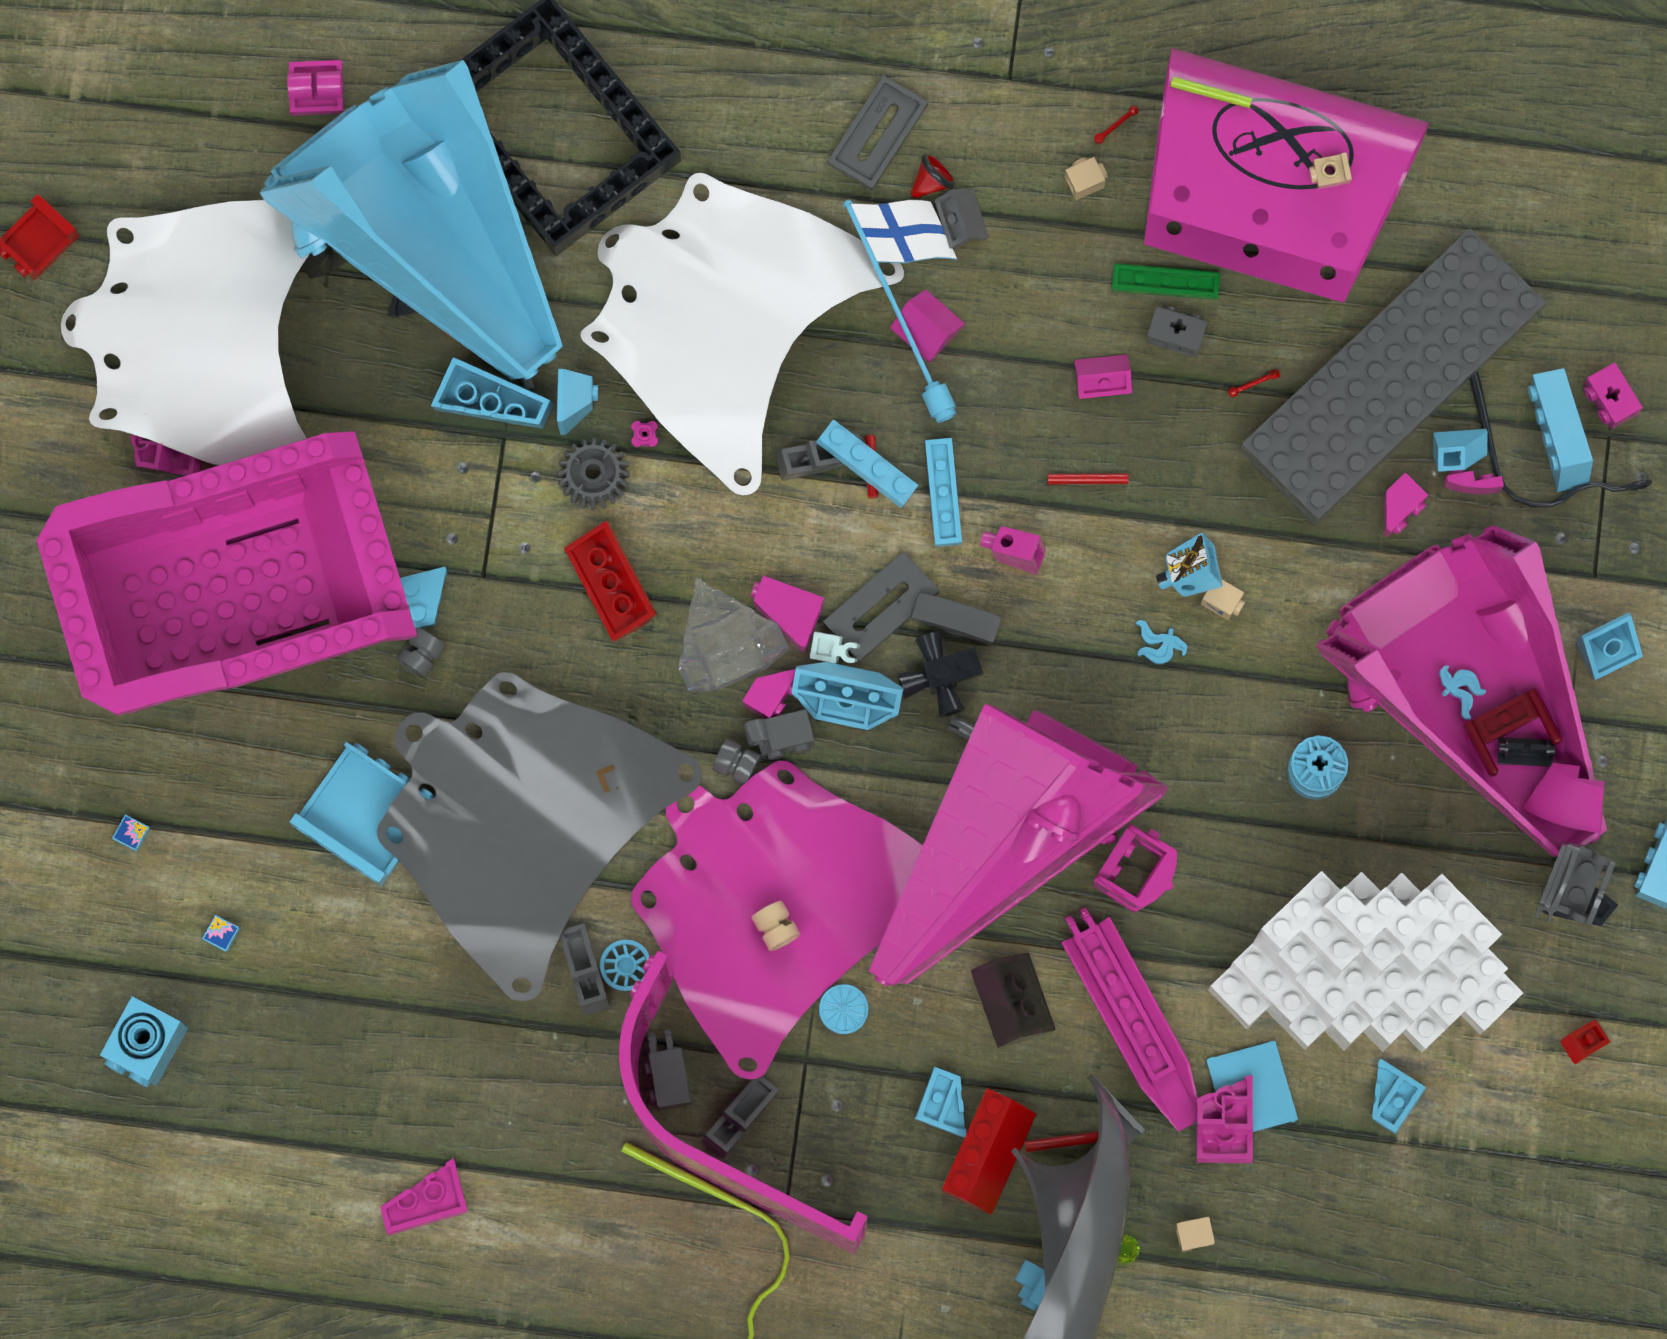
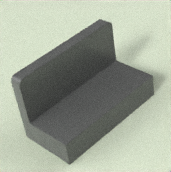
M952 189L935 199L950 249H957L971 240H985L989 238L974 190Z

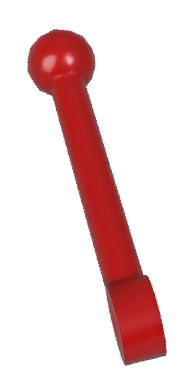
M1135 105L1130 106L1128 112L1103 133H1097L1094 136L1095 143L1102 144L1108 134L1130 116L1137 115L1139 112L1138 107Z
M1273 369L1269 374L1237 388L1231 387L1228 390V395L1236 397L1241 391L1269 379H1277L1280 377V372L1278 369Z

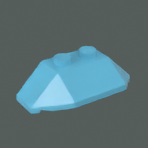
M822 662L796 667L792 694L798 698L814 719L869 730L890 718L898 716L904 688L878 672Z

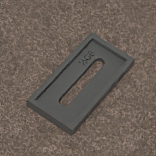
M883 75L827 161L828 165L873 191L925 111L928 101ZM892 105H896L899 111L866 161H859L857 158L859 153L880 123L887 109Z
M903 551L826 618L823 624L833 635L843 636V645L849 642H856L860 645V648L851 647L848 650L854 658H857V662L860 663L910 619L918 593L936 596L940 590ZM899 584H908V590L863 630L855 631L853 629L854 623Z

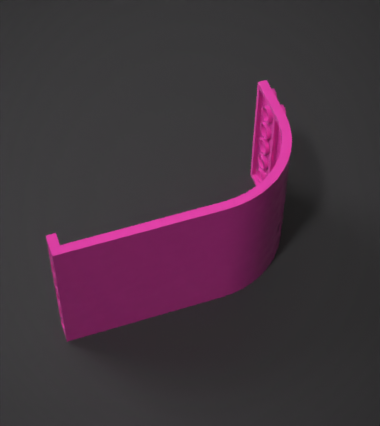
M657 951L655 957L650 955L643 968L645 976L642 982L637 980L631 990L632 1001L624 1018L619 1042V1063L624 1088L645 1133L663 1154L686 1170L855 1255L867 1232L866 1215L857 1211L851 1225L847 1226L682 1142L665 1130L648 1111L643 1103L639 1087L640 1052L646 1033L674 980L668 955Z

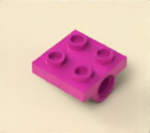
M342 60L289 62L287 84L291 116L341 114L344 112Z

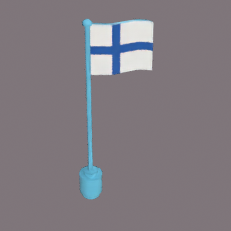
M846 200L843 203V207L847 208L928 383L924 387L926 392L922 394L923 400L931 417L935 418L937 423L944 422L957 415L955 411L956 405L946 384L940 385L939 381L933 383L878 262L908 263L934 258L957 260L953 249L949 247L944 229L931 202L906 200L871 205L853 204L851 200Z

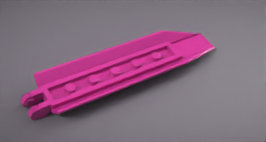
M1084 907L1080 909V916L1089 929L1080 933L1074 918L1069 915L1065 917V921L1074 937L1061 943L1139 1087L1179 1132L1197 1122L1198 1097L1189 1061L1111 918L1108 917L1095 925L1088 910Z

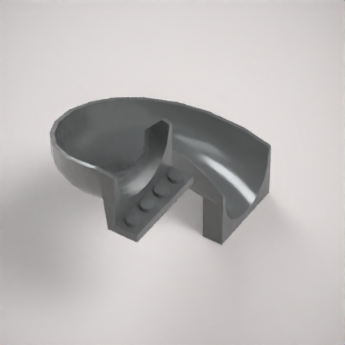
M1090 1074L1087 1079L1093 1085L1099 1104V1136L1097 1143L1085 1156L1071 1164L1048 1166L1034 1162L1016 1148L1012 1150L1028 1178L1034 1195L1041 1230L1045 1294L1024 1339H1096L1123 1242L1131 1188L1128 1145L1139 1134H1142L1145 1129L1093 1074Z

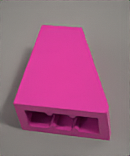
M763 576L760 583H755L751 593V597L754 598V606L801 652L806 653L824 605V597Z

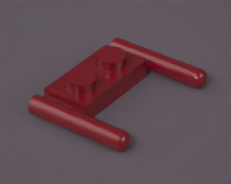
M1537 688L1463 725L1490 777L1496 776L1499 771L1486 744L1511 733L1537 718H1540L1553 744L1562 742L1563 738Z

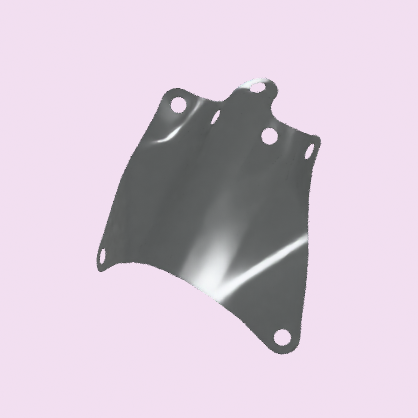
M502 672L495 675L474 696L455 721L443 722L426 713H414L407 716L399 724L395 733V744L400 754L411 765L412 777L391 803L385 816L379 823L377 837L382 846L397 858L410 873L448 931L476 963L497 983L508 997L516 1001H528L539 995L551 953L567 921L597 876L625 843L664 808L695 791L701 783L702 772L700 765L692 756L666 744L647 732L614 716L548 694L533 687L513 673ZM505 681L513 683L517 688L516 695L509 697L502 694L499 690L500 683ZM467 724H477L482 729V737L477 740L470 738L465 730ZM410 725H418L422 728L423 734L420 740L411 742L406 738L405 731ZM682 764H688L693 769L694 777L690 782H684L679 777L678 769ZM426 783L433 786L436 796L433 799L423 798L418 791L421 784ZM389 827H396L401 831L403 835L401 843L396 844L388 839L386 832ZM524 978L530 981L531 989L527 993H518L513 989L512 984L516 979Z

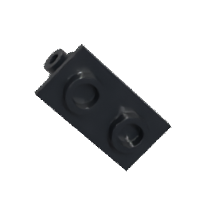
M1498 739V764L1550 767L1553 763L1555 745H1553L1551 740Z

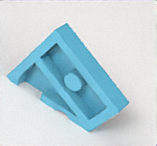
M446 567L400 578L415 628L425 629L435 626L438 615L437 611L443 594V585L447 576Z
M1380 1059L1378 1062L1372 1120L1396 1135L1426 1090V1087Z
M933 1067L914 1119L965 1138L967 1133L964 1124L960 1076Z

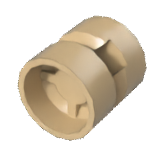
M783 901L775 902L751 917L758 931L764 932L762 939L769 951L777 950L801 935L794 921L788 920L790 913Z

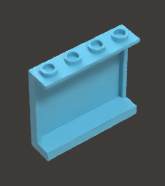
M346 742L344 744L346 749L299 815L295 813L290 823L294 828L382 887L399 863V860L379 842L377 828L391 803L410 781V778L402 773H399L397 776L389 771L391 766L382 759L377 758L374 761L368 757L369 751L355 742L352 746ZM421 788L419 794L425 799H433L435 797L424 788ZM389 827L386 832L388 839L396 844L401 843L403 839L401 831L396 827Z

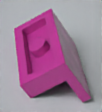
M1127 355L1074 360L1079 399L1132 393L1131 368Z

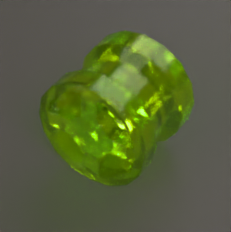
M1124 1235L1123 1245L1121 1246L1117 1261L1123 1265L1132 1263L1140 1251L1137 1240L1132 1236Z

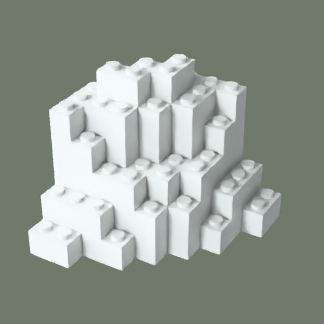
M1322 871L1260 930L1254 942L1208 989L1246 1030L1267 1011L1304 1050L1325 1031L1343 1051L1364 1032L1382 1052L1403 1033L1421 1053L1460 1015L1481 1035L1523 994L1504 974L1508 968L1489 950L1502 934L1443 874L1420 892L1403 873L1380 891L1362 872L1340 890Z

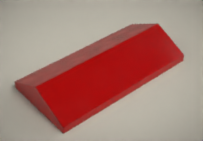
M608 521L601 523L564 548L613 642L641 629L657 615Z

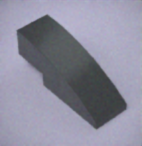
M853 433L854 436L860 439L859 433ZM817 440L809 441L806 445L781 449L775 455L782 481L845 466V464L817 444Z
M918 593L910 617L913 620L955 636H964L985 645L993 643L1001 617L924 593Z
M585 924L564 929L560 935V940L583 1015L610 1008Z
M764 1077L752 1079L724 1111L721 1118L708 1131L702 1143L721 1159H724L769 1105L779 1090Z

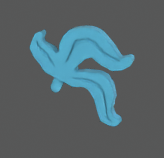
M1139 620L1136 622V625L1141 628V636L1144 642L1149 645L1163 643L1158 650L1150 647L1141 648L1137 654L1139 657L1144 655L1155 664H1164L1171 660L1173 649L1181 651L1182 656L1186 655L1187 645L1179 637L1173 636V628L1168 629V634L1155 635L1150 630L1146 621Z
M1444 666L1439 671L1441 684L1445 688L1442 696H1447L1450 693L1452 696L1459 698L1461 702V717L1465 720H1470L1469 710L1473 705L1472 695L1458 688L1467 686L1477 696L1484 695L1486 690L1480 688L1478 679L1473 672L1461 669L1451 677V674L1447 671L1449 666Z

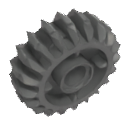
M592 438V445H587V441L583 439L581 440V448H578L576 444H572L573 454L569 451L564 452L567 460L559 461V466L564 469L557 471L558 477L563 478L558 483L560 487H566L563 491L565 497L572 495L570 499L572 504L581 499L580 508L582 509L586 507L587 502L590 503L591 510L596 509V503H600L601 508L605 509L606 500H609L611 504L616 503L614 494L618 497L624 495L619 487L628 488L629 484L624 479L630 477V472L624 469L629 467V463L625 460L621 461L624 458L622 451L615 453L617 450L615 444L607 449L608 442L605 439L602 440L600 445H597L596 438ZM591 469H598L601 472L600 476L596 479H590L586 475Z

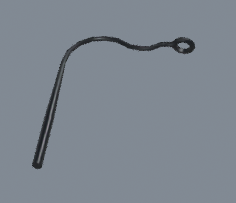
M1476 372L1469 381L1482 429H1487L1488 431L1487 448L1494 473L1498 477L1501 476L1480 376L1479 372ZM1504 480L1502 490L1514 501L1529 507H1552L1564 503L1576 492L1587 488L1601 487L1611 492L1633 491L1650 486L1652 481L1639 480L1616 487L1602 482H1589L1574 487L1562 498L1550 502H1531L1520 498L1506 486Z

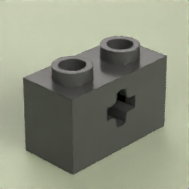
M1164 305L1162 308L1156 306L1145 343L1197 358L1208 322L1204 321L1197 314L1189 313L1184 315L1178 313L1177 309ZM1176 326L1181 327L1179 334L1174 333Z

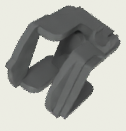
M1562 841L1561 849L1543 895L1540 897L1535 916L1538 917L1541 910H1546L1549 913L1547 919L1549 922L1552 919L1553 913L1557 910L1569 915L1570 918L1591 926L1616 861L1609 858L1606 854L1577 843ZM1606 865L1608 866L1591 911L1587 914L1585 912L1603 866Z

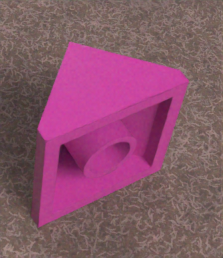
M926 289L910 299L901 311L920 355L928 363L965 326L963 321ZM896 318L890 329L910 346L898 318Z

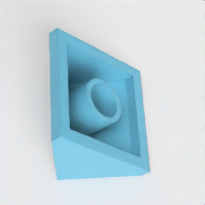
M1630 613L1580 636L1575 643L1595 680L1643 657Z

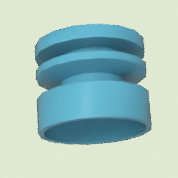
M1318 735L1305 739L1298 744L1288 762L1287 776L1289 784L1296 793L1304 798L1313 800L1328 798L1337 791L1347 774L1348 759L1346 752L1338 742L1330 737ZM1316 760H1320V764L1325 765L1321 771H1318L1317 766H1312Z

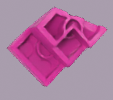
M134 434L130 436L135 449L134 457L137 467L184 476L199 472L200 459L162 445L163 443L159 444Z
M1552 763L1546 771L1544 778L1539 781L1534 792L1525 801L1524 810L1555 824L1600 833L1602 828L1605 781L1579 778L1580 766Z
M1248 1075L1244 1080L1229 1087L1226 1085L1219 1088L1215 1093H1208L1197 1098V1163H1253V1075Z

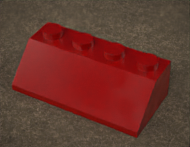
M987 1088L941 1192L992 1215L1017 1159L1012 1150L1016 1148L1020 1152L1036 1117V1113L1013 1099Z

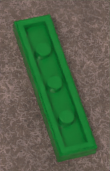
M1114 263L1112 292L1218 300L1220 272Z

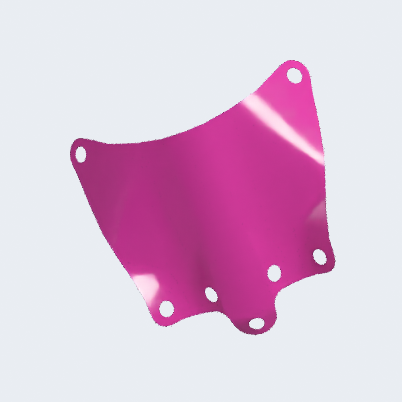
M787 761L774 762L758 772L729 799H717L699 785L695 791L687 795L694 801L692 811L682 813L677 807V801L666 807V816L676 833L677 844L674 849L659 859L634 887L631 895L632 906L650 928L662 952L668 955L674 979L686 1004L723 1056L729 1068L734 1074L745 1079L762 1077L768 1070L783 1039L809 1007L861 958L880 945L923 846L886 820L835 796L817 785L799 768ZM787 770L792 773L794 782L790 785L781 782L777 776L778 771ZM745 803L752 808L753 817L751 820L743 821L737 815L738 805ZM682 855H689L694 858L697 864L696 869L692 871L685 869L680 863V857ZM647 890L651 891L656 897V905L651 909L644 907L641 902V894ZM783 901L790 913L788 920L794 921L801 935L789 944L777 950L769 951L762 939L764 932L758 931L751 917L761 909L775 902ZM746 1057L752 1058L757 1062V1069L752 1072L744 1071L738 1065L739 1060Z

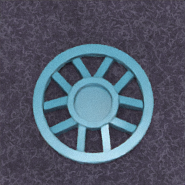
M619 940L612 943L605 949L600 960V971L603 979L616 990L631 991L634 985L628 986L629 977L635 981L639 980L642 982L643 978L640 980L634 973L636 970L642 973L645 972L638 965L645 960L647 961L649 953L641 944L632 940ZM623 945L625 954L619 956L615 947ZM626 945H633L637 948L628 954ZM611 950H613L616 959H606ZM641 950L645 956L636 961L633 956ZM605 963H615V969L605 970ZM616 973L614 981L612 982L606 974ZM620 976L625 977L624 986L617 985Z

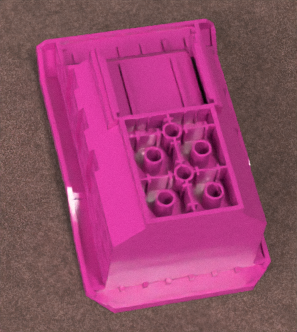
M355 431L324 433L171 481L166 480L118 489L58 505L54 508L37 538V544L81 696L117 716L130 714L190 696L243 686L381 642L418 637ZM329 620L330 624L259 646L256 644V642Z

